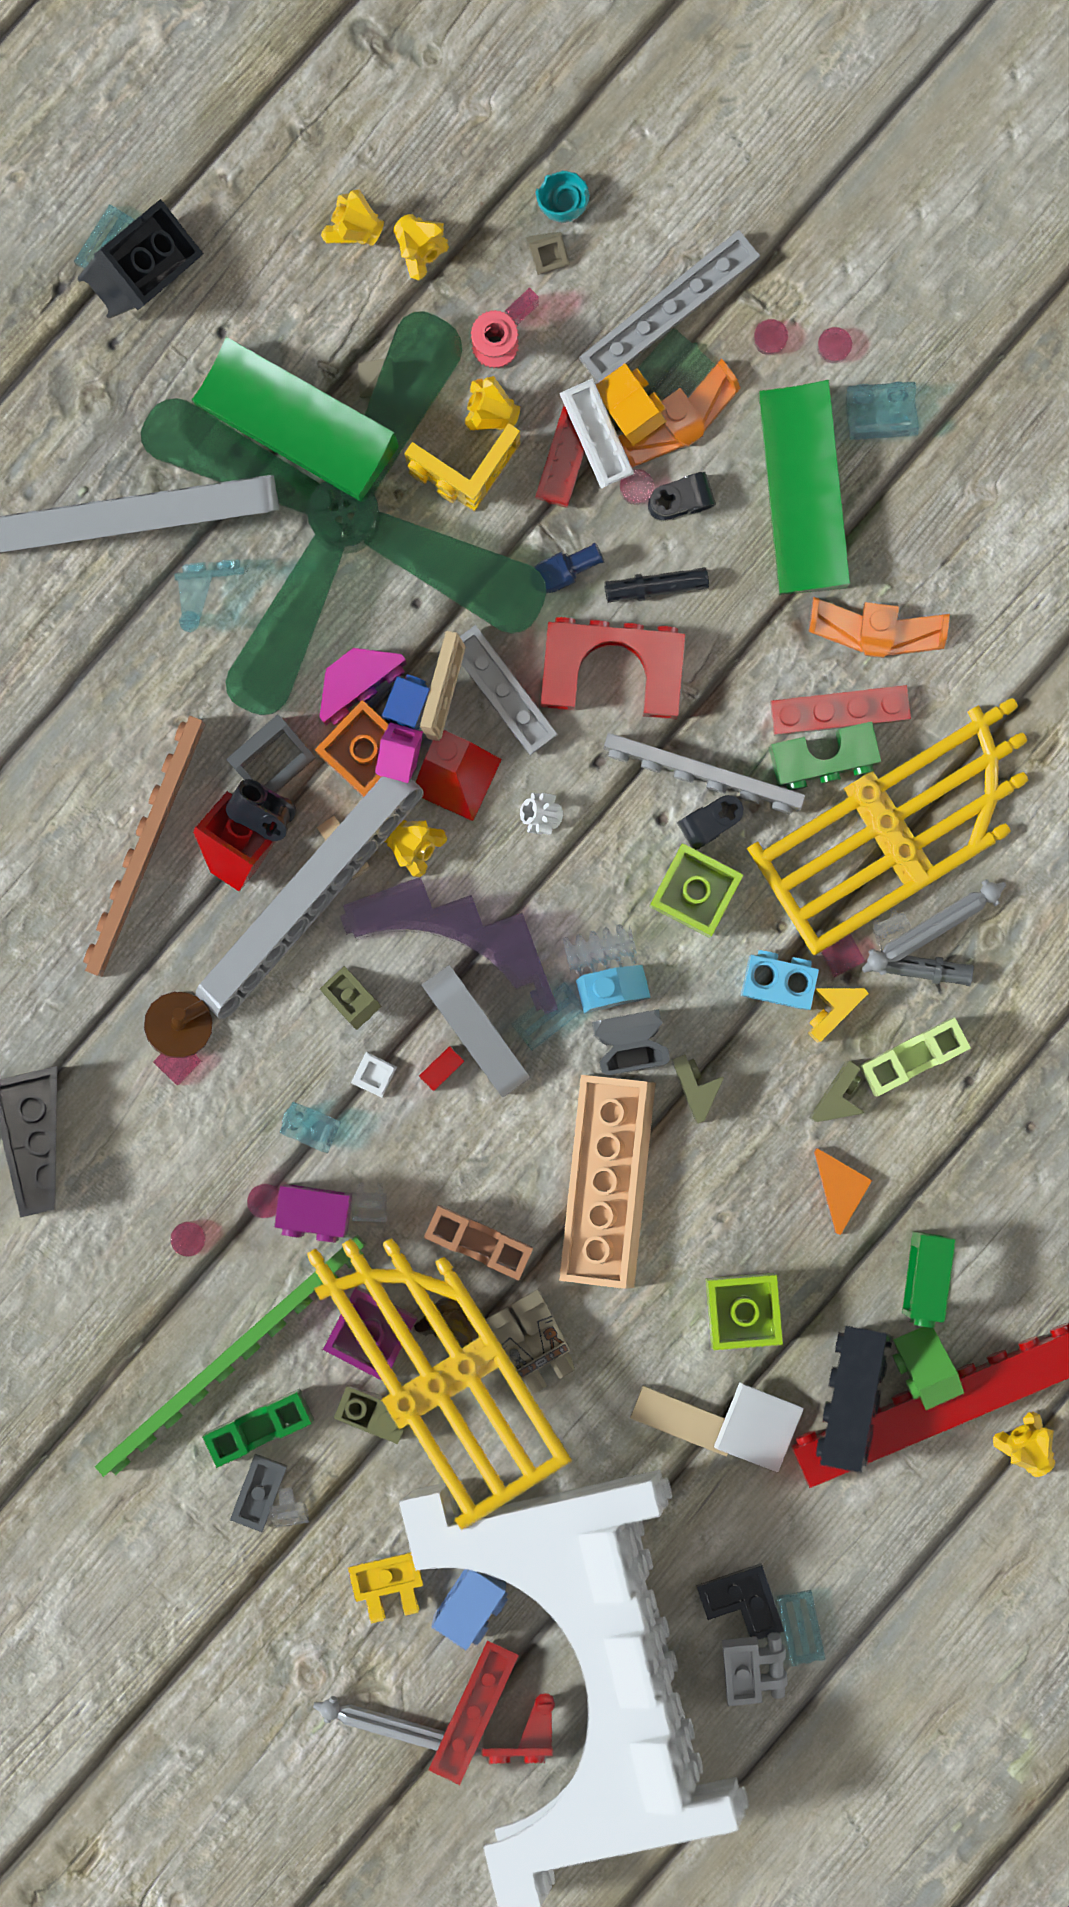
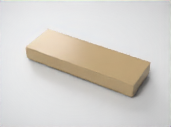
M445 632L420 728L426 737L431 740L440 741L466 649L457 632Z
M642 1385L630 1419L727 1457L728 1453L714 1447L725 1420L724 1417Z

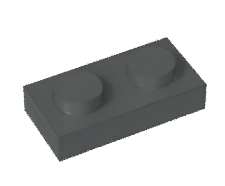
M255 1453L230 1521L263 1532L287 1465Z

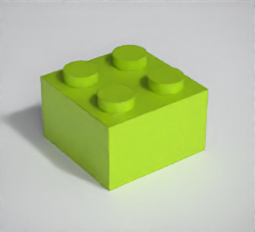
M682 843L649 907L710 938L734 895L743 874Z
M775 1273L705 1278L710 1341L713 1350L783 1345L778 1280Z

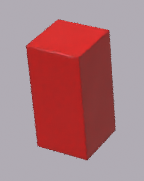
M449 1046L419 1077L432 1091H435L465 1061Z

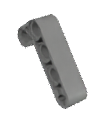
M450 965L422 984L431 1000L502 1098L530 1079L528 1073Z

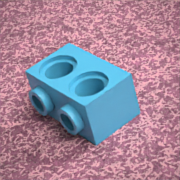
M758 950L757 956H749L741 996L798 1009L811 1010L819 969L811 968L812 961L792 957L791 963L777 960L779 954ZM759 966H766L772 971V981L766 986L758 984L754 978L755 970ZM793 973L803 975L806 980V987L801 993L793 992L788 986V979Z

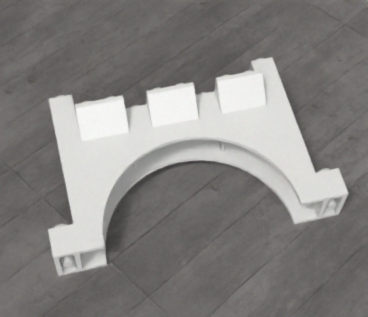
M660 1470L502 1505L463 1531H461L455 1521V1518L461 1515V1509L445 1483L415 1489L399 1501L416 1570L450 1567L469 1569L489 1574L519 1588L537 1601L561 1627L576 1653L585 1678L589 1706L588 1735L584 1753L575 1776L553 1800L541 1809L516 1822L496 1827L497 1841L483 1846L498 1907H542L552 1885L555 1884L553 1871L555 1868L738 1831L742 1818H745L744 1809L748 1808V1798L745 1788H739L736 1777L696 1786L699 1782V1774L703 1773V1765L699 1752L694 1753L691 1740L695 1739L693 1724L690 1718L685 1719L678 1692L673 1693L671 1681L675 1676L674 1672L678 1671L677 1659L674 1651L668 1650L666 1638L670 1634L666 1617H660L654 1592L652 1589L647 1590L645 1582L650 1574L649 1570L653 1569L649 1549H643L640 1537L644 1536L642 1520L660 1516L663 1509L669 1504L668 1499L672 1498L668 1478L662 1479Z

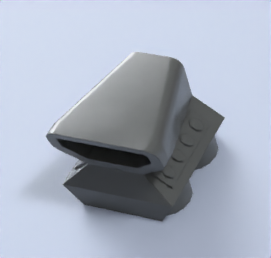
M659 1009L592 1022L593 1037L606 1046H612L600 1060L601 1071L604 1075L665 1065L669 1062L668 1048L649 1040V1038L656 1035L663 1023Z

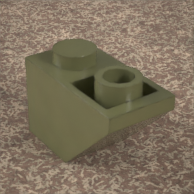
M346 1386L334 1419L395 1444L399 1443L405 1428H398L381 1400L385 1396Z

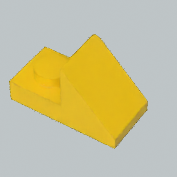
M816 988L814 992L831 1010L827 1012L823 1008L809 1022L813 1028L808 1034L817 1043L821 1042L869 993L864 988Z

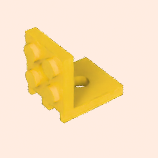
M508 423L470 480L413 442L404 453L407 467L410 469L408 473L423 484H426L427 481L439 488L437 493L447 501L454 503L455 500H458L475 512L520 446V430Z

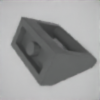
M277 714L226 760L244 780L252 779L244 770V767L285 733L302 753L264 785V787L277 793L316 757Z

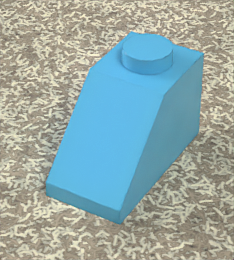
M643 965L611 968L582 975L576 980L584 1014L651 998Z

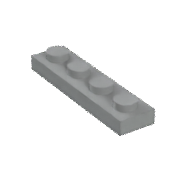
M473 626L462 634L460 638L466 649L461 665L529 756H531L554 739L557 733L477 626Z

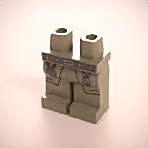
M539 1289L511 1304L527 1332L526 1335H524L508 1306L485 1319L532 1395L547 1387L539 1371L540 1368L550 1363L559 1379L575 1370L572 1358L568 1353L571 1351V1348Z

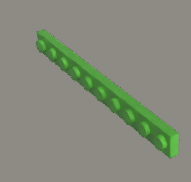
M357 1234L352 1240L360 1249V1254L365 1256L361 1249L366 1243ZM343 1247L325 1262L336 1279L339 1277L335 1272L344 1264L349 1269L353 1266L351 1258L346 1255ZM316 1271L94 1466L103 1477L110 1471L116 1476L131 1462L127 1456L132 1451L138 1448L142 1453L157 1439L153 1433L158 1428L164 1425L168 1430L183 1416L179 1410L184 1405L190 1402L194 1407L209 1393L205 1388L209 1383L216 1379L220 1384L235 1370L231 1365L235 1360L242 1356L246 1361L261 1347L257 1343L261 1337L268 1333L272 1338L287 1324L283 1320L287 1314L294 1310L298 1315L313 1302L309 1295L315 1291L314 1288L323 1284Z

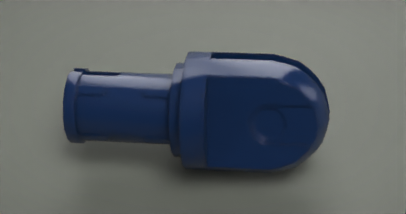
M596 543L571 555L564 554L561 551L534 566L531 572L532 584L540 592H556L576 583L577 574L595 565L604 563V558Z

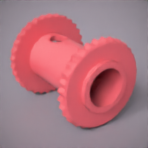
M490 310L489 312L482 313L481 316H478V319H475L471 328L473 354L485 367L488 366L494 369L504 367L514 360V357L517 355L516 352H518L519 341L517 337L519 336V330L512 317L505 312ZM497 336L501 338V341L492 343L489 341V338Z

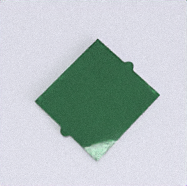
M673 328L641 363L638 369L649 383L648 386L652 388V393L655 392L665 399L679 388L688 397L716 364L698 349L697 343L692 344L679 331Z

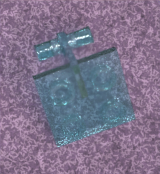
M240 559L221 560L216 562V568H206L205 562L182 565V571L174 574L175 581L178 580L182 612L179 619L180 627L186 632L195 631L199 627L212 577L245 574L249 572L248 565H240Z

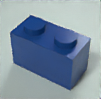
M408 674L405 679L397 677L382 714L384 721L388 724L394 723L419 730L430 691L425 685L426 681Z

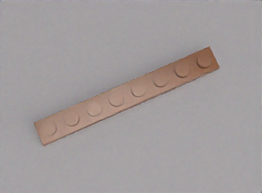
M189 716L187 723L182 721L177 729L175 740L178 741V745L174 754L168 753L164 761L162 772L166 774L161 786L156 784L152 790L149 804L153 806L148 818L143 816L139 822L136 836L140 838L135 850L130 848L125 856L122 866L126 868L122 881L116 880L111 890L109 899L114 901L109 913L103 912L100 917L96 931L101 933L96 945L91 943L86 951L83 960L87 964L85 971L96 976L103 977L206 724L198 718Z

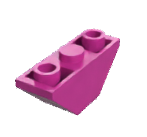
M352 648L327 667L319 716L325 726L330 722L334 726L339 724L350 713L348 709L358 701L361 702V700L365 703L378 693L375 689L384 681L390 684L397 677L402 676L405 673L403 667L407 664L406 659L402 654Z

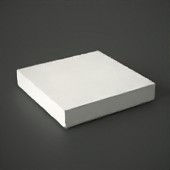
M739 1383L714 1447L720 1451L778 1472L804 1408Z

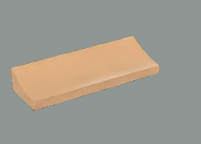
M581 1075L559 1281L623 1289L634 1288L656 1085L654 1082Z

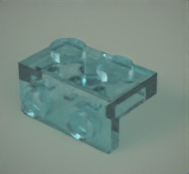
M893 382L849 386L847 388L845 408L850 440L918 436L919 423L915 403L916 383Z

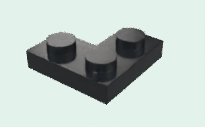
M762 1563L696 1585L707 1620L741 1610L749 1636H757V1641L766 1638L770 1633L784 1632Z

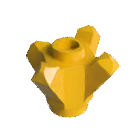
M360 189L339 195L336 203L337 206L331 217V222L335 224L325 226L321 232L322 238L326 243H360L362 245L367 243L373 246L382 232L384 221L379 219L378 214L373 212Z
M407 214L400 218L394 226L393 232L400 245L401 257L406 260L410 278L416 280L423 279L427 274L426 263L435 261L440 254L446 252L449 248L448 239L443 237L444 223L424 221L413 214Z
M492 376L473 380L470 387L472 395L467 404V410L470 412L465 418L466 426L470 430H503L508 423L515 426L520 414V406L514 404V400L508 397L496 378Z
M403 820L384 842L392 849L400 867L406 866L413 877H422L428 867L425 861L432 856L435 847H442L447 842V835L442 829L429 828L426 820Z
M1028 1412L1023 1418L1024 1425L1016 1427L1011 1435L1004 1431L995 1434L993 1446L1010 1456L1012 1464L1025 1468L1034 1477H1041L1049 1473L1056 1464L1053 1458L1054 1453L1052 1452L1053 1430L1043 1427L1040 1414Z

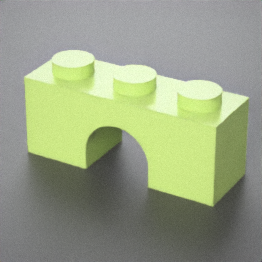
M949 1018L858 1066L861 1068L860 1070L873 1095L880 1096L909 1081L910 1078L960 1055L971 1049L957 1020Z

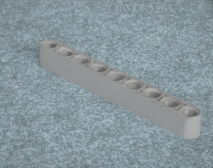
M274 475L0 516V552L280 510Z
M382 776L197 987L196 996L219 1019L227 1018L236 1011L421 800L423 795L422 788L412 779H410L409 783Z

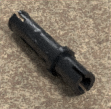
M702 567L651 576H642L641 573L635 574L634 578L604 581L607 603L628 599H637L639 602L645 601L646 597L709 589L707 568Z

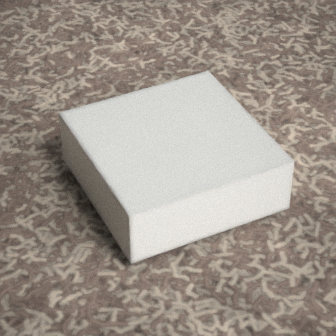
M366 1052L351 1083L383 1098L397 1066Z

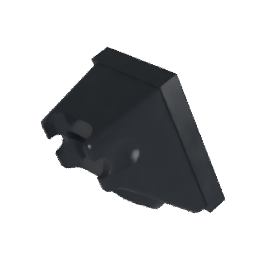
M160 199L94 253L95 257L80 273L77 280L78 282L84 281L91 286L108 309L106 317L110 319L136 308L139 310L204 253L162 199Z

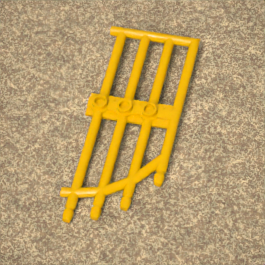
M1014 698L1005 700L1000 703L999 707L996 706L984 714L980 706L977 705L968 711L972 721L879 779L874 772L862 776L843 788L848 796L847 799L763 850L758 841L747 848L813 956L991 847L997 840H1002L1011 832L1006 823L998 825L992 832H987L997 802L1013 793L1014 789L1024 786L1028 782V777L1024 772L1012 776L1009 781L1006 780L998 785L999 760L1011 754L1014 749L1022 747L1028 740L1025 734L1021 732L1010 737L1009 741H1004L995 747L989 726L1001 720L1004 715H1009L1018 707ZM976 734L978 735L983 755L901 806L895 807L886 792L887 789ZM985 770V794L914 837L904 819ZM853 810H857L867 827L781 879L771 863L772 860ZM978 814L968 845L932 866L922 848ZM873 838L876 840L885 856L799 908L789 890ZM888 869H894L903 884L902 886L820 937L816 935L808 922L809 918Z
M391 1238L385 1241L383 1246L387 1255L392 1258V1263L396 1269H371L363 1254H360L357 1244L352 1239H349L342 1245L344 1252L351 1258V1263L357 1272L336 1279L328 1264L324 1263L325 1259L316 1248L307 1253L309 1262L316 1268V1273L323 1283L314 1288L320 1300L331 1296L390 1392L389 1395L381 1399L399 1429L408 1424L410 1425L462 1510L463 1514L455 1518L461 1531L572 1462L568 1452L457 1273L453 1271L451 1263L445 1257L435 1262L438 1271L445 1277V1281L414 1271L405 1255L400 1252L398 1244ZM381 1283H405L450 1355L448 1358L434 1367L430 1365ZM365 1284L420 1375L403 1386L401 1385L344 1290ZM426 1290L458 1301L480 1338L461 1348ZM497 1368L500 1369L553 1455L552 1458L536 1468L481 1378ZM468 1386L523 1474L522 1477L506 1487L451 1399L452 1396ZM438 1405L493 1493L492 1496L476 1506L421 1418L422 1415Z

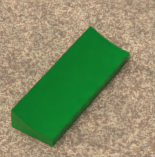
M225 337L214 364L199 390L192 398L194 405L359 501H362L399 448L393 431L228 337Z
M829 380L792 387L760 390L758 397L779 595L847 589L850 584Z

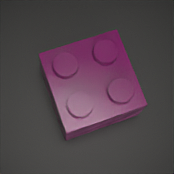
M283 1184L280 1186L274 1228L282 1229L281 1235L302 1238V1236H305V1232L317 1234L316 1240L337 1243L339 1237L344 1238L348 1234L353 1193Z
M356 1286L349 1300L392 1368L403 1346L370 1292L360 1286ZM394 1305L409 1331H411L418 1317ZM341 1314L322 1350L382 1381Z

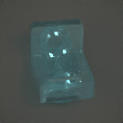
M292 1102L282 1118L280 1134L328 1154L341 1121L310 1107Z

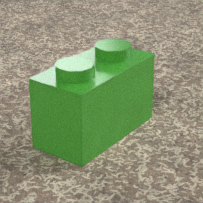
M920 1327L893 1339L897 1353L892 1355L897 1369L900 1374L907 1372L910 1378L905 1381L908 1390L914 1400L917 1398L921 1399L926 1410L964 1393L959 1375L934 1328Z

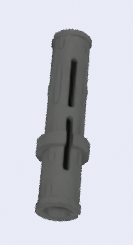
M907 955L897 962H888L885 969L889 974L932 980V984H940L941 981L970 987L974 965L943 961V957L927 959Z

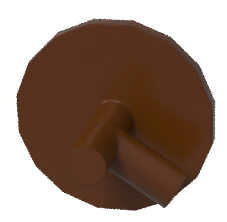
M171 992L161 995L151 1003L145 1014L144 1031L147 1041L157 1052L169 1058L182 1059L195 1055L206 1046L212 1034L213 1020L209 1008L198 997L186 992Z

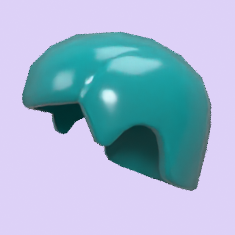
M564 170L552 175H546L541 187L537 188L535 192L540 210L550 220L559 223L572 222L581 216L590 198L586 181L577 173Z

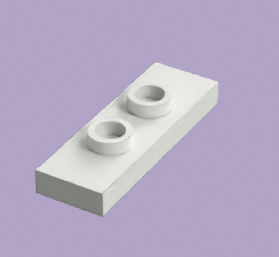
M593 378L559 393L600 487H606L634 474Z

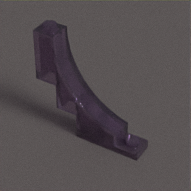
M421 877L343 905L345 914L340 915L346 934L353 933L356 940L391 932H415L446 938L471 949L485 958L508 979L516 990L534 984L536 990L530 991V995L536 1011L543 1009L545 1016L558 1012V1007L523 913L483 927L472 895L432 908Z

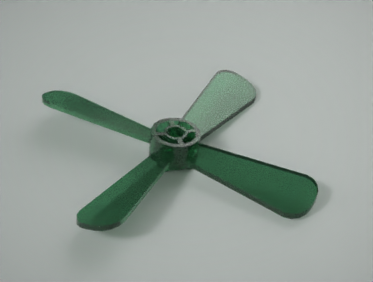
M425 311L412 312L405 316L397 325L365 416L393 431L399 448L362 501L355 499L326 481L320 484L189 401L179 398L166 399L158 403L150 411L143 423L140 432L141 443L147 453L156 460L218 483L274 475L279 505L308 516V523L314 537L228 671L225 681L227 694L231 701L241 709L252 714L266 716L278 712L288 702L343 554L356 553L365 547H369L501 632L509 634L522 633L533 625L542 610L546 598V585L540 572L531 565L402 520L379 510L378 501L374 494L460 363L462 356L461 338L456 329L434 314ZM348 513H355L352 520L347 517ZM339 516L342 517V523L335 521V519Z

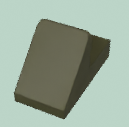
M345 966L320 988L321 992L356 1030L382 1007Z
M686 1054L671 1059L696 1124L704 1122L724 1076L698 1086L696 1079L701 1078L694 1058L688 1060Z
M846 1061L809 1116V1119L814 1122H821L865 1113L842 1098L845 1092L851 1095L859 1084L861 1077L857 1074L861 1068L851 1061Z

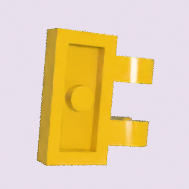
M411 1552L348 1567L355 1602L366 1600L371 1624L385 1621L386 1619L380 1596L400 1592L405 1616L419 1613V1605L414 1588L421 1587L424 1583L421 1570L415 1569Z

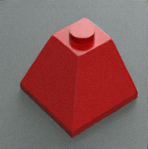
M443 730L440 741H432L415 783L423 790L422 799L474 822L502 759L466 739Z
M227 791L198 823L193 833L210 873L240 892L255 874L276 841L265 839L259 833L230 819L226 812V805L233 794ZM272 822L270 830L273 829L275 822Z

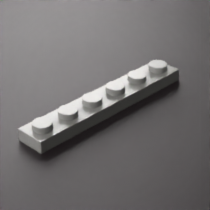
M738 230L579 356V360L599 383L624 363L629 364L756 263L760 259V255L741 231Z
M608 733L603 750L609 751L608 757L627 763L628 759L632 758L641 761L642 768L660 773L662 768L675 772L674 778L688 783H693L694 778L708 782L706 788L726 794L727 789L739 792L740 799L751 803L759 804V800L762 799L773 803L772 809L786 814H791L792 810L799 811L805 798L804 794Z

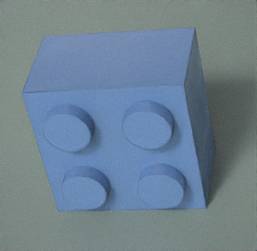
M464 1569L433 1615L431 1627L466 1651L471 1643L477 1646L488 1630L487 1625L489 1622L487 1619L491 1613L497 1616L508 1600L506 1598L508 1595L506 1592V1581L489 1574Z

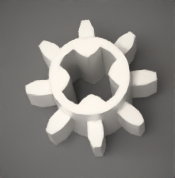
M532 793L531 799H526L520 809V817L523 823L529 824L528 833L551 835L552 829L560 825L563 818V810L559 804L554 803L555 795Z

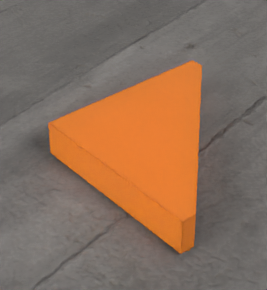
M816 1148L814 1155L834 1231L841 1235L872 1180Z

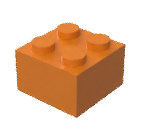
M361 700L320 743L315 751L364 797L382 777L377 775L375 771L381 739L389 724Z

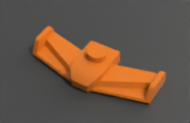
M722 358L689 398L679 388L661 401L666 408L661 414L667 422L634 446L625 434L618 436L631 467L684 446L689 447L703 437L705 430L740 390L736 376Z
M813 597L809 632L860 651L865 656L884 658L888 655L944 649L947 641L950 614L898 620L899 606L865 602L863 614L860 615Z

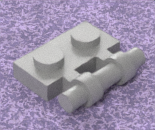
M770 1633L767 1636L768 1644L763 1648H758L757 1636L722 1640L728 1706L762 1703V1691L771 1690V1695L775 1699H781L785 1696V1687L788 1685L787 1672L783 1669V1661L786 1659V1648L782 1644L779 1633ZM769 1664L770 1671L767 1674H760V1665Z

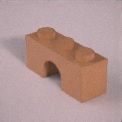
M438 1205L424 1236L429 1241L454 1252L467 1255L484 1263L487 1267L518 1281L533 1250V1246L442 1205Z

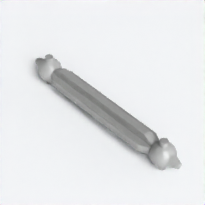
M988 879L983 880L980 892L968 894L889 942L882 952L875 951L874 948L868 951L870 955L867 963L862 967V971L864 973L874 971L879 972L880 975L886 974L885 968L888 962L901 960L981 911L986 902L993 903L994 906L1000 904L998 899L1006 884L1004 882L995 884L989 882Z
M331 1696L330 1699L324 1702H314L313 1708L321 1713L325 1723H330L331 1720L338 1718L345 1725L436 1751L445 1734V1731L354 1705L340 1706L335 1696ZM478 1747L474 1755H480L481 1750Z

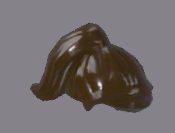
M447 1297L435 1303V1306L461 1348L480 1338L458 1301ZM426 1316L414 1325L415 1331L424 1336L434 1334L436 1338L438 1337Z

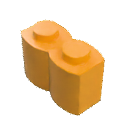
M624 363L597 383L596 387L605 407L634 446L667 422L661 414L666 408L655 392L650 395L647 394L644 388L649 383L639 369L635 368L631 371L627 364Z

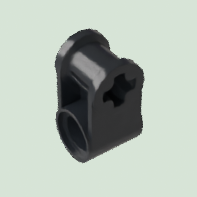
M706 472L694 473L677 481L660 485L655 488L648 501L650 515L659 521H668L683 515L699 513L716 506ZM660 496H663L665 501L671 500L668 510H665L663 505H657Z
M245 779L239 783L227 803L226 812L234 822L259 833L265 839L279 841L287 834V824L294 819L296 806L288 798L278 795L259 782ZM281 807H284L282 814L278 815ZM272 822H275L273 829L270 830Z
M725 795L704 808L702 806L676 823L690 846L698 850L718 838L722 832L737 824L743 816L744 808L738 798L732 795ZM723 802L728 806L734 804L737 808L733 812L735 818L731 821L728 817L721 818L719 816V812L722 810L721 803Z

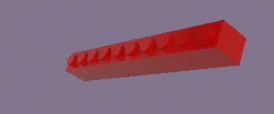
M1069 1323L1052 1328L1050 1330L1051 1335L1041 1340L1038 1339V1336H1034L1018 1343L1020 1349L1008 1354L1006 1350L995 1352L986 1357L988 1362L975 1367L974 1363H970L956 1369L964 1393L930 1409H925L920 1398L914 1400L909 1390L891 1397L893 1403L881 1408L879 1406L876 1418L872 1417L871 1424L874 1425V1433L867 1464L1069 1379ZM815 1430L802 1434L796 1438L797 1443L791 1446L809 1488L850 1472L820 1465L821 1457H816V1449L819 1437H825L826 1431L817 1435Z

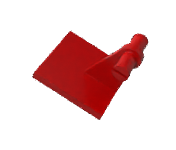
M542 1693L537 1696L517 1749H482V1756H489V1763H511L510 1756H524V1763H545V1756H552V1711L555 1708L553 1696L548 1693Z

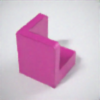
M390 723L381 739L375 773L383 777L409 783L417 766L423 732Z

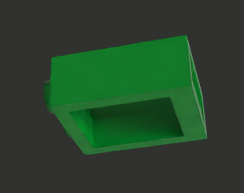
M912 1231L902 1314L909 1317V1322L914 1323V1325L935 1328V1322L945 1323L956 1240L954 1238Z

